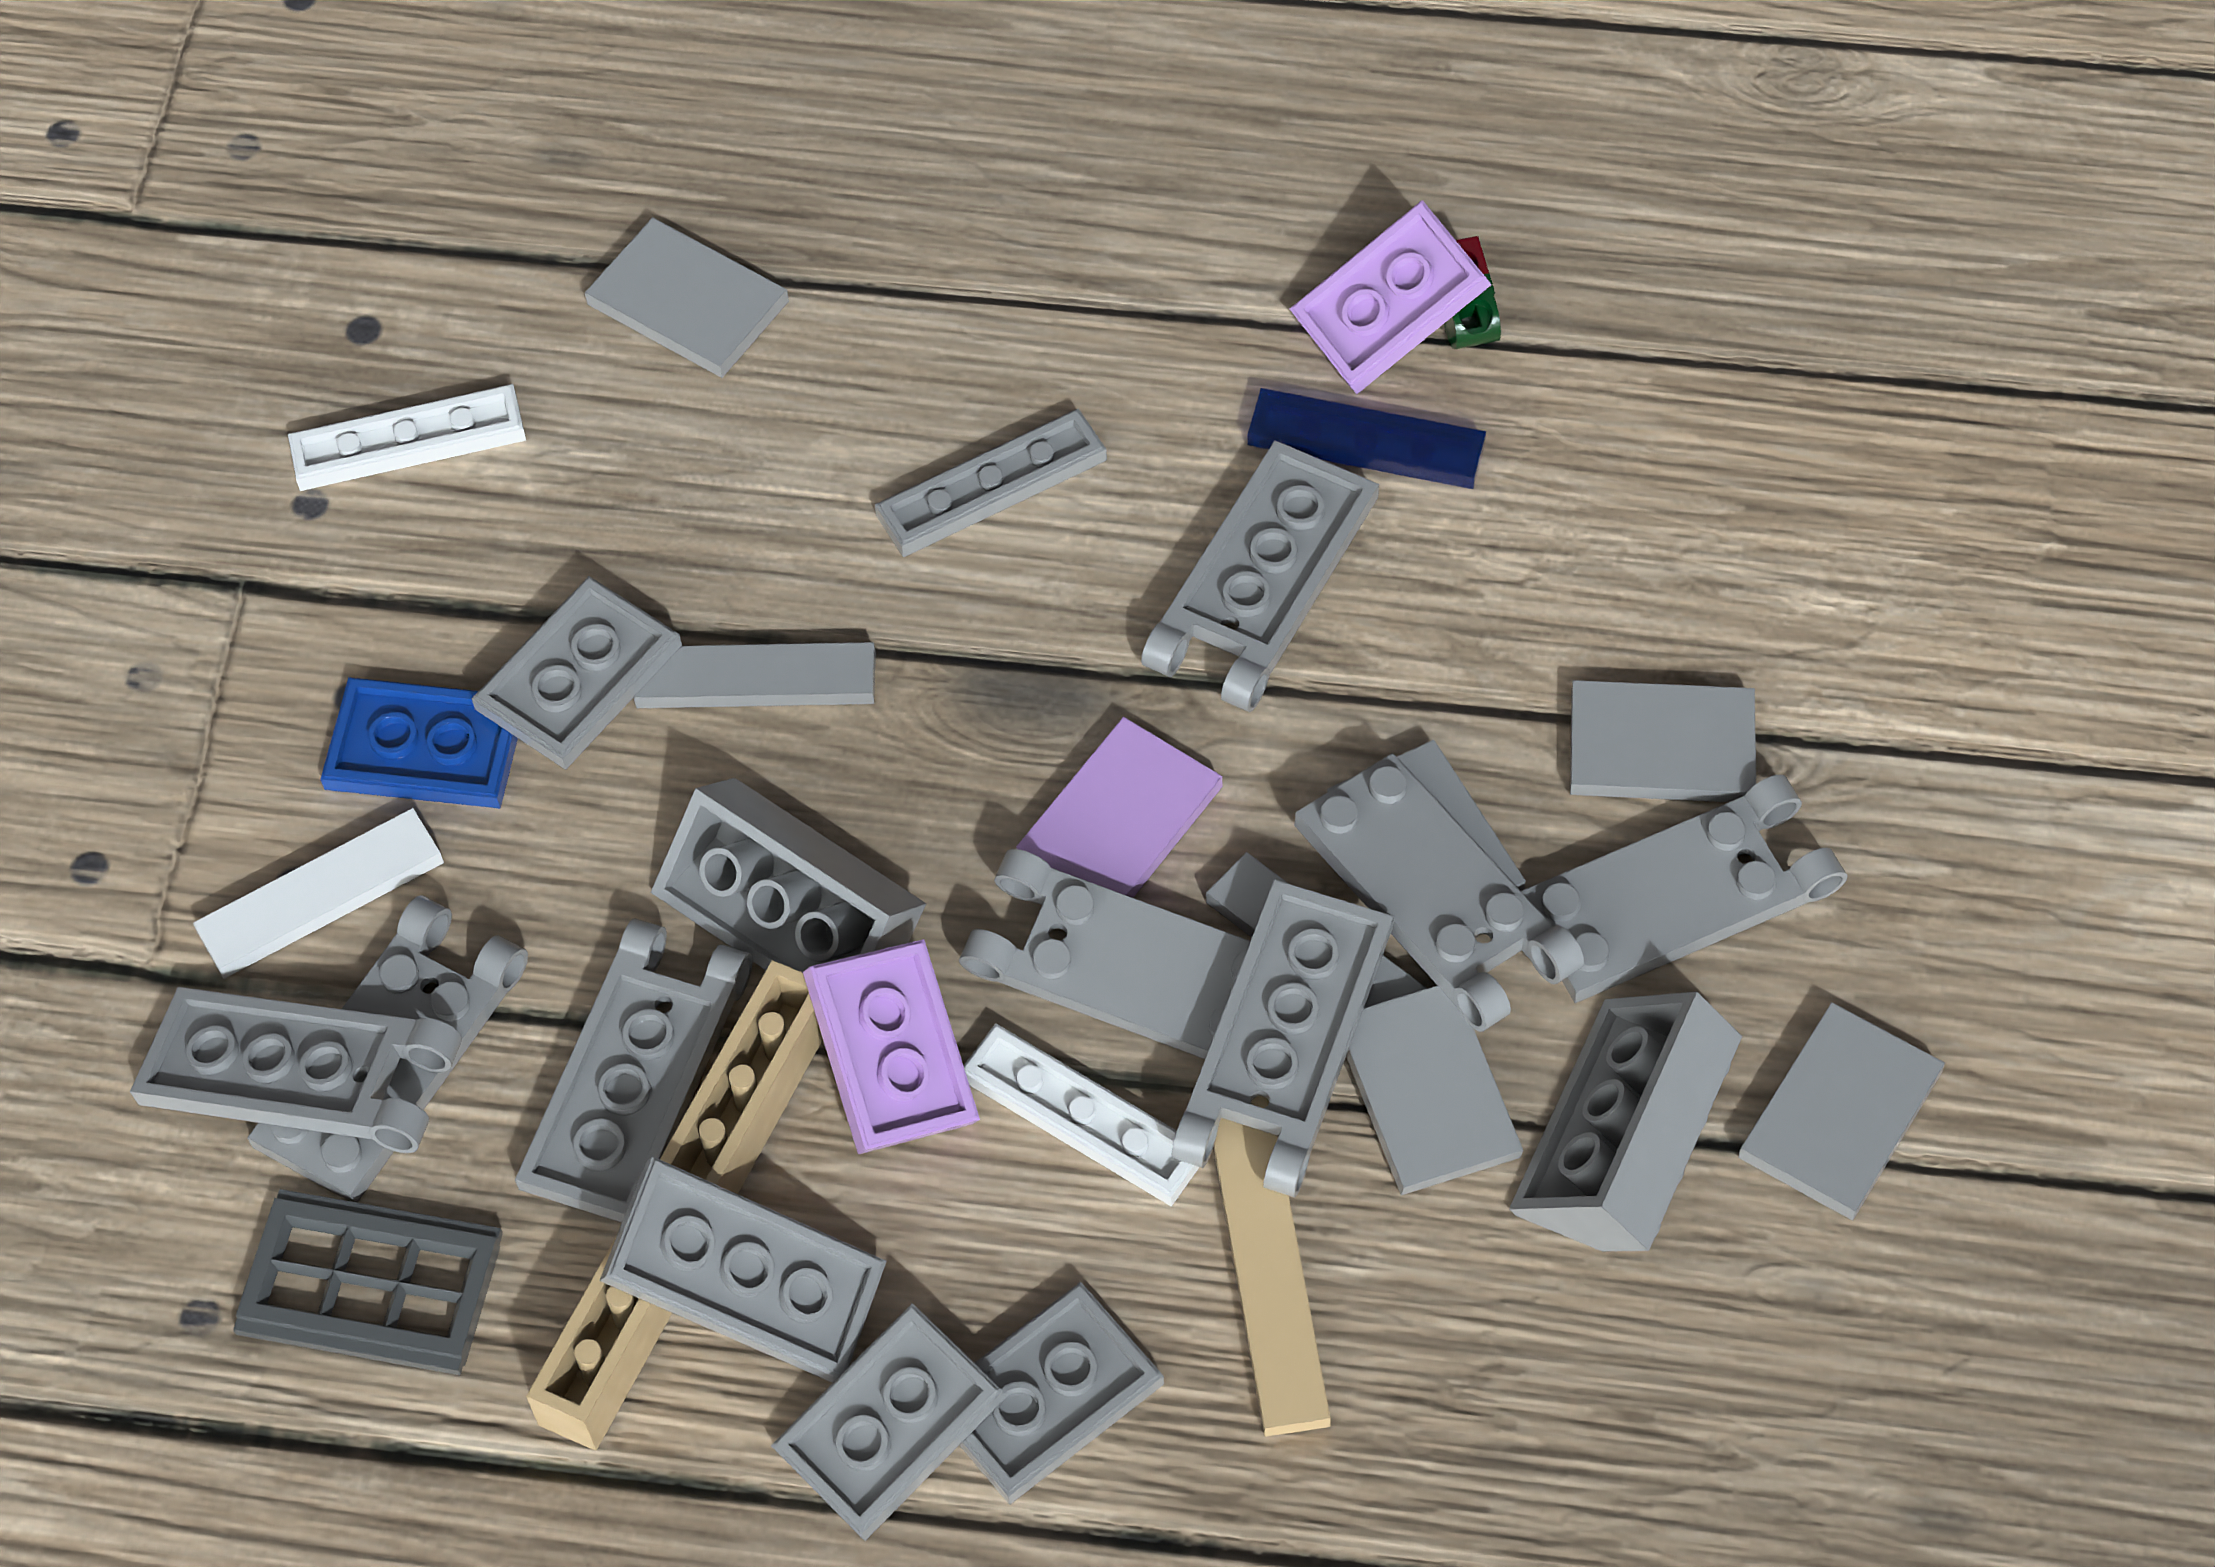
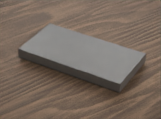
M652 1156L645 1162L599 1281L833 1383L850 1365L887 1261Z

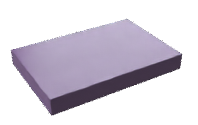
M1421 200L1293 305L1290 310L1349 386L1358 394L1485 291L1491 284L1429 207Z
M1123 717L1016 848L1040 857L1053 869L1133 898L1223 787L1222 776Z
M924 939L810 966L803 971L858 1155L972 1125L980 1120Z

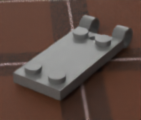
M1274 441L1165 615L1149 635L1142 653V665L1165 676L1172 677L1185 658L1191 638L1200 639L1239 656L1227 674L1221 692V700L1247 712H1252L1263 696L1271 672L1377 501L1379 484L1278 441ZM1227 623H1234L1238 626V628L1236 630H1233L1224 625Z
M1393 753L1295 813L1294 826L1369 909L1394 916L1391 934L1437 986L1439 985L1475 1030L1483 1032L1510 1014V1003L1505 991L1497 980L1487 972L1518 952L1523 951L1531 960L1538 973L1551 984H1558L1584 966L1582 950L1572 934L1560 925L1552 926ZM1479 934H1485L1491 938V941L1480 943L1475 938Z
M1785 775L1770 776L1755 784L1743 797L1521 891L1552 926L1560 925L1567 929L1582 950L1584 966L1562 980L1574 1003L1585 1000L1806 903L1824 899L1843 886L1848 876L1832 849L1819 848L1798 859L1790 869L1783 872L1761 836L1760 830L1773 828L1786 822L1801 808L1802 801ZM1748 854L1752 857L1753 861L1742 864L1738 860V856Z
M1018 849L1008 850L994 879L996 885L1007 894L1021 900L1041 904L1042 908L1023 950L1017 949L1009 940L996 933L981 929L972 930L959 958L961 966L980 978L1000 982L1206 1059L1250 941L1053 869L1046 861L1027 851ZM1060 928L1067 935L1063 940L1059 941L1051 939L1049 933L1053 929Z
M1278 880L1273 881L1190 1101L1178 1126L1172 1148L1173 1159L1204 1168L1211 1155L1220 1120L1224 1118L1279 1136L1268 1162L1263 1187L1291 1197L1297 1196L1305 1177L1314 1142L1391 935L1394 916ZM1257 1096H1263L1268 1099L1269 1104L1267 1107L1261 1108L1252 1105L1251 1101Z
M423 895L414 898L405 908L398 923L397 934L342 1008L343 1010L416 1020L432 1018L449 1024L460 1033L462 1042L451 1069L447 1072H430L415 1066L404 1058H400L383 1100L388 1098L405 1100L417 1105L422 1110L428 1105L507 992L520 980L528 961L526 949L499 935L492 937L480 951L470 979L428 958L429 954L445 938L451 924L452 913L450 909ZM433 982L439 985L431 994L423 992L424 986L428 983ZM361 1075L357 1082H364L367 1076ZM258 1123L247 1137L255 1150L347 1201L356 1203L361 1199L394 1152L379 1145L373 1139Z
M636 918L629 922L622 936L618 952L515 1178L519 1190L615 1221H623L645 1162L652 1156L657 1159L661 1158L690 1106L734 1001H738L747 987L753 964L751 953L720 944L711 956L706 975L699 987L654 973L661 961L666 945L667 931L665 927ZM662 1002H669L673 1005L672 1009L667 1013L656 1010L657 1006Z
M178 987L130 1093L138 1105L373 1139L376 1143L389 1150L399 1153H413L417 1151L429 1123V1117L424 1110L408 1101L395 1098L383 1100L400 1058H404L415 1066L430 1072H447L451 1069L462 1042V1037L449 1024L432 1018L416 1020ZM361 1075L367 1076L364 1082H357Z

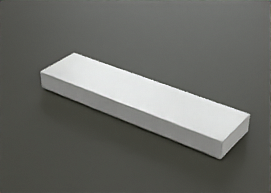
M513 384L288 434L295 476L300 491L526 441Z
M414 808L193 922V925L220 974L225 979L443 864L444 861Z
M996 1023L963 1065L971 1087L1171 1207L1199 1169L1198 1166L1172 1158V1148L1177 1132L1175 1129Z

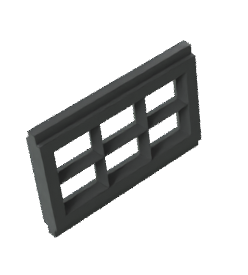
M280 1189L277 1198H274L243 1291L233 1331L236 1335L461 1376L463 1366L467 1362L501 1248L502 1229ZM292 1227L342 1236L332 1268L282 1259ZM355 1239L406 1247L397 1280L345 1271ZM420 1250L470 1259L461 1291L411 1283ZM278 1271L328 1280L318 1313L267 1304ZM341 1283L392 1291L383 1324L331 1315ZM406 1294L457 1303L447 1336L396 1327Z

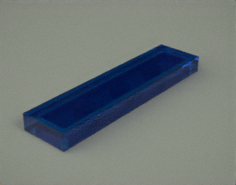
M1261 388L1247 433V445L1270 449L1273 442L1278 441L1325 461L1474 489L1485 447L1486 431Z

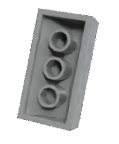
M736 778L695 788L650 892L732 948L751 953L753 962L763 969L767 970L773 960L800 972L805 971L810 966L909 943L927 904Z
M1698 992L1605 999L1509 1210L1517 1217L1600 1251H1649L1654 1238L1660 1230L1661 1222L1677 1185L1684 1175V1169L1700 1132L1707 1122L1708 1114L1721 1084L1729 1072L1731 1061L1742 1035Z

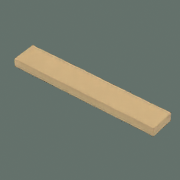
M1257 1096L1251 1101V1104L1265 1108L1268 1106L1269 1101L1263 1096ZM1221 1118L1213 1150L1264 1436L1330 1427L1331 1418L1289 1196L1263 1187L1268 1162L1278 1136Z

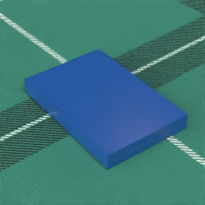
M348 677L320 780L324 790L501 809L518 738L475 710L472 698L478 691Z

